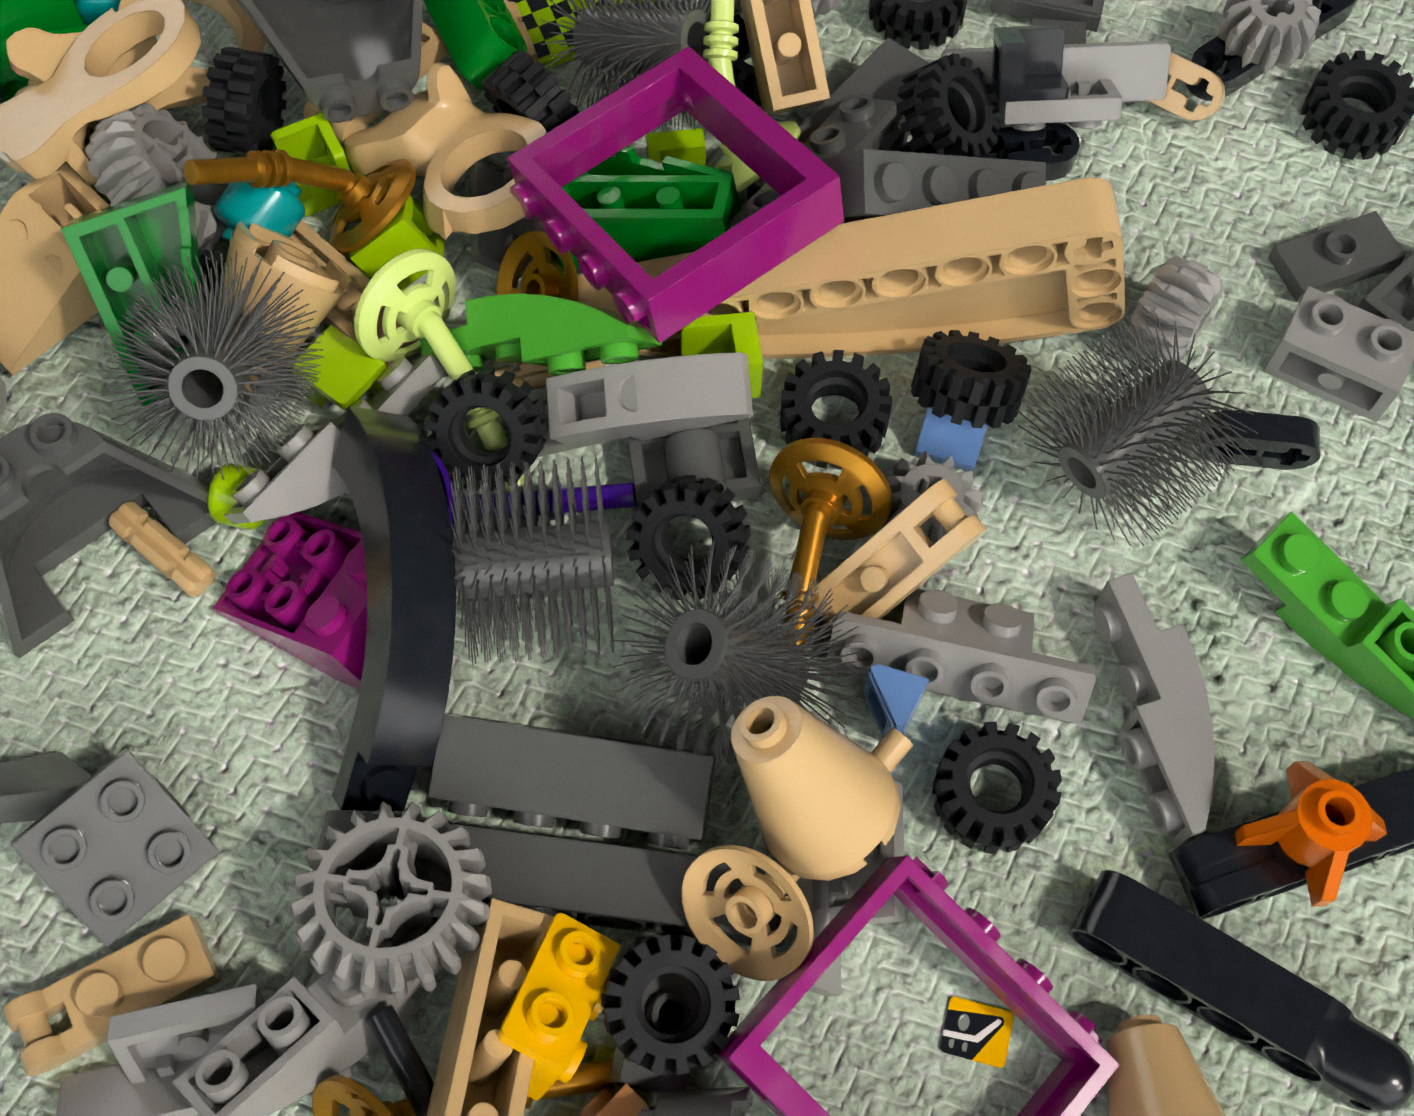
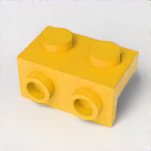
M564 913L556 914L550 922L498 1032L500 1042L534 1060L527 1096L536 1101L557 1080L567 1084L580 1065L587 1048V1043L580 1038L588 1020L594 1021L603 1009L601 1003L602 993H605L607 985L606 978L621 946Z

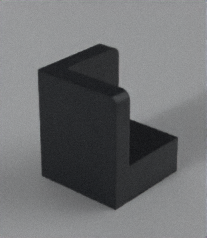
M1041 25L994 28L991 85L999 102L1062 100L1068 98L1069 85L1062 75L1065 31L1062 26Z

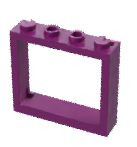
M689 46L507 157L516 183L510 187V193L520 202L525 217L531 220L536 216L543 223L544 230L554 247L561 254L570 251L577 258L578 265L587 281L596 290L605 287L613 295L615 305L626 322L638 321L658 343L663 342L844 222L840 176ZM685 110L773 188L780 197L652 279L561 187Z
M908 855L886 858L814 939L805 961L792 974L779 979L729 1035L728 1038L731 1041L725 1050L718 1049L715 1052L777 1116H830L760 1045L894 894L1061 1059L1017 1116H1080L1120 1065L1100 1045L1103 1040L1093 1031L1096 1027L1095 1024L1075 1010H1070L1067 1013L1049 995L1053 985L1039 969L1024 959L1019 958L1015 961L996 943L1001 935L985 916L970 907L963 910L944 891L949 886L945 877L939 871H931L917 856L912 860Z

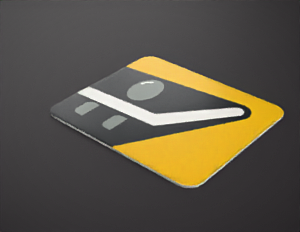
M952 997L949 1001L940 1049L946 1054L1002 1068L1006 1062L1014 1015L1007 1010L959 997Z

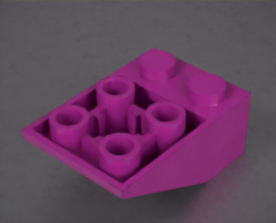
M299 512L279 517L278 520L268 527L263 540L241 570L237 571L230 578L226 590L212 609L333 679L360 689L367 633V576L361 532Z

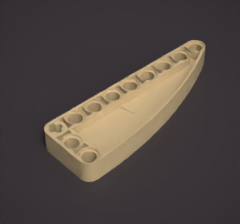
M1096 177L1081 178L839 224L702 316L754 311L762 359L812 358L814 353L823 351L824 357H832L833 350H844L843 357L853 356L854 353L866 356L920 352L924 339L927 336L933 337V334L939 331L948 336L949 330H959L963 336H968L969 331L979 333V339L986 341L991 336L999 339L1000 344L1109 327L1118 322L1125 313L1124 242L1112 184L1105 179ZM694 252L636 263L654 279ZM583 273L577 275V302L620 313L613 300V295L605 287L596 290L587 281ZM680 330L664 340L661 346L639 350V355L680 356Z

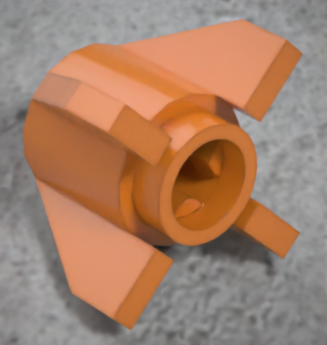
M1295 761L1286 769L1291 800L1285 804L1278 815L1241 826L1235 832L1237 846L1272 845L1278 841L1283 851L1299 864L1311 867L1305 871L1311 907L1327 906L1336 900L1348 854L1361 846L1364 841H1377L1387 834L1385 822L1369 806L1362 793L1353 786L1334 779L1310 761Z

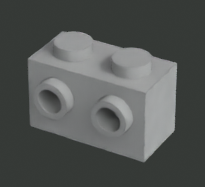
M1308 286L1288 319L1264 372L1377 422L1400 393L1414 362V331L1403 327L1394 320L1379 317L1349 304L1339 296L1327 294Z

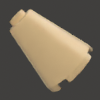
M238 222L232 233L223 273L225 286L226 266H228L226 290L227 288L229 289L231 258H233L231 283L234 279L236 251V275L238 272L235 292L241 266L243 265L239 282L240 287L246 258L248 259L241 292L245 289L247 281L250 280L252 273L254 274L256 266L259 265L262 258L243 309V314L271 268L272 270L246 316H249L283 272L285 273L280 278L281 280L272 293V297L267 302V306L291 284L293 285L283 295L288 291L289 293L269 312L284 299L287 301L302 289L301 293L281 306V309L298 297L300 298L276 316H280L294 305L296 306L284 315L308 303L309 305L292 313L282 322L304 311L305 313L300 316L317 311L286 323L278 330L299 320H302L298 322L301 323L313 318L311 321L286 329L282 333L290 332L296 328L300 330L306 327L318 326L345 295L352 282L350 276L330 260L324 270L318 267V262L311 257L312 249L281 233L251 223L248 229L243 222ZM221 290L222 302H223V290ZM316 328L300 331L288 336L310 335ZM308 337L297 339L286 344L304 343ZM289 338L278 339L274 342L284 341ZM291 354L274 355V356H286V355H291ZM249 375L252 381L260 380L255 375ZM245 384L244 386L253 393L250 385Z
M768 696L760 698L748 705L739 714L732 728L731 743L764 840L771 854L782 865L789 868L791 872L804 879L830 881L854 874L866 866L868 863L864 857L880 841L886 846L894 835L901 810L897 784L886 766L873 754L786 697Z
M1157 1015L1134 1016L1118 1024L1119 1032L1107 1040V1052L1120 1064L1107 1080L1108 1116H1226L1177 1026L1162 1023Z

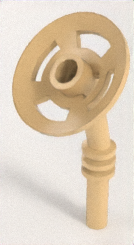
M891 728L871 751V754L877 757L891 773L913 747V744L901 732ZM722 845L702 853L686 871L681 895L683 910L689 927L698 942L708 944L718 952L716 955L722 962L728 963L732 972L759 981L782 979L796 971L805 961L813 943L814 929L811 911L805 896L796 883L800 876L791 872L789 868L782 865L778 860L775 862L766 855L747 847ZM725 862L730 869L718 879L714 892L706 891L711 871L715 866ZM756 866L766 871L764 875L758 873ZM739 878L743 886L735 894H729L731 882ZM725 914L729 923L737 931L752 938L750 951L731 940L722 931L714 918ZM776 914L782 916L779 928L771 931L769 922ZM793 924L796 925L798 928L794 944L787 951L777 954L775 945L779 944L789 934Z

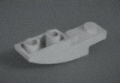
M742 352L650 359L572 372L546 378L545 388L532 390L528 395L532 402L541 398L545 408L539 415L540 419L548 418V430L542 436V438L547 440L543 450L537 457L626 437L645 441L673 435L688 429H700L753 417L748 355Z
M432 354L409 361L403 356L393 362L378 377L377 382L382 388L368 402L360 399L352 407L405 415L412 420L408 415L410 411L447 372ZM347 410L339 417V419L336 422V425L341 429V431ZM413 421L423 435L425 432ZM332 422L310 426L309 428L305 424L297 426L295 430L298 432L292 430L290 434L293 436L288 434L285 436L287 440L284 438L282 440L289 447L282 442L278 445L283 450L276 447L275 450L281 457L265 473L260 468L256 469L234 489L231 495L237 502L224 516L232 524L283 517L318 506L348 492L344 481L332 466L341 431Z
M1130 573L1107 581L1094 604L1093 619L1100 638L1105 643L1112 644L1120 662L1119 679L1125 695L1131 702H1137L1139 705L1121 727L1123 732L1120 736V742L1124 757L1134 771L1140 770L1150 793L1147 797V805L1151 819L1160 833H1167L1173 848L1176 849L1195 840L1206 830L1213 793L1215 764L1213 726L1206 687L1197 656L1184 624L1159 631L1134 575Z
M418 928L409 932L403 938L400 945L417 939L430 928ZM370 934L360 941L359 944L368 946L371 938ZM455 949L457 954L462 951V949ZM441 965L433 970L434 976L443 968ZM334 970L320 976L307 989L293 977L172 1083L200 1116H268L314 1091L323 1080L340 1074L347 1066H352L376 1048L378 1043L365 1020L366 1018L392 1004L404 1025L419 1012L411 997L422 987L419 977L407 981L408 993L403 1001L394 998L389 982L383 983L380 993L371 1001L364 998L360 989V979L345 992L337 989L332 980Z

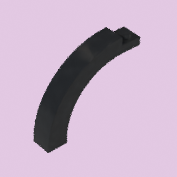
M348 406L332 466L342 478L350 493L361 530L367 576V633L356 712L332 797L340 810L378 811L384 801L387 805L391 806L392 811H404L417 767H432L448 699L456 621V578L454 579L455 556L452 550L454 551L452 529L439 470L427 442L413 421L405 415Z

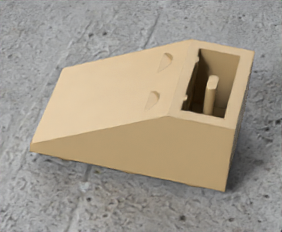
M65 162L53 174L41 179H33L15 192L0 213V363L12 376L99 312L61 228L74 218L107 208L109 204Z

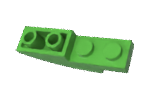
M535 294L490 295L465 300L467 325L449 329L475 372H480L484 368V361L496 359L497 362L501 363L524 362L547 366L549 375L559 376L586 370V362L599 359L602 364L634 362L639 359V350L662 345V342L658 343L638 321L632 320L627 323L618 312L567 299ZM426 338L420 339L421 355L432 354L441 364Z
M1292 511L1282 516L1242 557L1241 561L1282 601V604L1274 612L1301 638L1359 685L1414 720V611L1401 598L1385 604Z

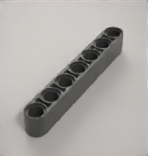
M330 810L326 812L318 849L329 850L331 848L325 836L328 825L340 829L344 834L353 829L350 818L353 811ZM361 812L365 816L366 822L378 819V814ZM449 824L448 831L463 825ZM463 826L469 833L471 841L468 849L478 848L484 855L486 866L480 873L489 876L492 885V894L482 900L487 905L494 898L554 917L558 913H564L586 925L661 935H684L696 939L686 920L681 894L685 873L692 862L699 856ZM415 857L414 865L418 879L433 882L435 890L451 892L452 882L439 867L425 859ZM383 858L366 865L361 870L375 867ZM725 862L715 866L711 871L706 891L714 892L718 879L730 869ZM756 866L758 873L763 875L766 873V871ZM739 878L731 882L729 894H735L743 886ZM400 885L399 892L389 894V898L395 899L396 897L399 900H404L405 894L402 885ZM725 914L714 918L722 931L736 944L751 946L752 938L737 931L729 923ZM776 914L769 922L771 931L779 928L782 916ZM786 937L779 944L775 945V948L783 947Z

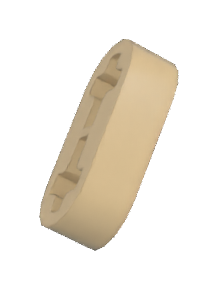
M1171 52L1168 71L1171 78L1167 83L1166 96L1162 100L1149 101L1184 119L1192 121L1206 120L1214 116L1222 107L1225 99V86L1221 78L1212 71ZM1204 78L1210 82L1206 91L1209 95L1213 96L1212 102L1209 106L1199 104L1194 111H1191L1187 108L1190 98L1175 90L1179 80L1189 85L1197 86Z

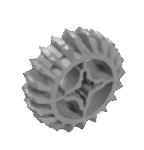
M146 102L140 106L138 105L102 119L95 126L96 130L89 136L90 143L84 149L90 159L86 167L90 174L98 179L95 188L108 197L111 202L109 207L186 181L183 169L185 162L189 159H213L218 156L217 152L211 151L203 143V136L197 137L189 130L185 121L177 122L169 111L165 109L157 111L154 106ZM229 183L193 185L199 256L207 250H213L224 240L221 234L226 227L215 216L214 207Z
M383 801L378 810V819L366 822L365 816L361 812L353 810L350 817L353 829L345 834L340 829L328 825L325 836L331 847L329 850L308 848L306 860L313 871L295 874L294 887L297 893L303 897L291 903L290 910L295 923L303 925L295 936L303 951H314L310 962L318 974L323 975L334 970L332 980L337 989L345 992L360 979V989L364 998L373 1001L380 993L383 983L389 982L394 998L403 1001L408 993V980L419 977L422 987L426 991L433 992L437 986L433 973L435 968L441 965L447 972L458 975L462 969V964L455 949L458 948L466 951H476L478 949L480 937L473 927L482 926L489 918V905L485 904L482 900L492 894L491 880L489 876L480 873L486 866L482 851L478 850V848L468 849L471 843L469 833L463 826L448 831L447 816L442 814L440 810L423 822L420 807L412 801L402 817L395 818L391 806ZM415 857L425 859L439 867L452 882L451 892L435 890L433 882L418 879L414 865ZM383 858L375 867L361 870L366 865ZM400 885H402L405 899L401 902L395 897L397 905L386 907L384 914L380 901L385 898L390 902L389 894L399 892ZM337 907L349 908L353 916L367 919L366 927L371 937L368 946L349 939L336 928L335 916ZM418 928H430L417 939L400 945L403 938L409 932Z

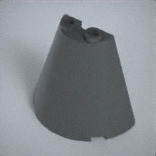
M237 0L307 98L317 108L321 109L323 117L329 122L342 123L350 120L352 117L375 114L384 110L400 111L408 107L413 101L414 95L412 90L420 75L423 0Z
M46 413L38 417L34 422L16 428L0 438V624L13 653L20 659L75 621L43 575L111 530L112 528L108 522L109 517L112 513L118 511L123 503L135 502L141 508L150 503L174 536L186 544L217 523L211 518L207 506L210 485L176 467H173L172 472H170L171 465L152 456L149 457V455L85 425L73 422L67 416L59 413Z

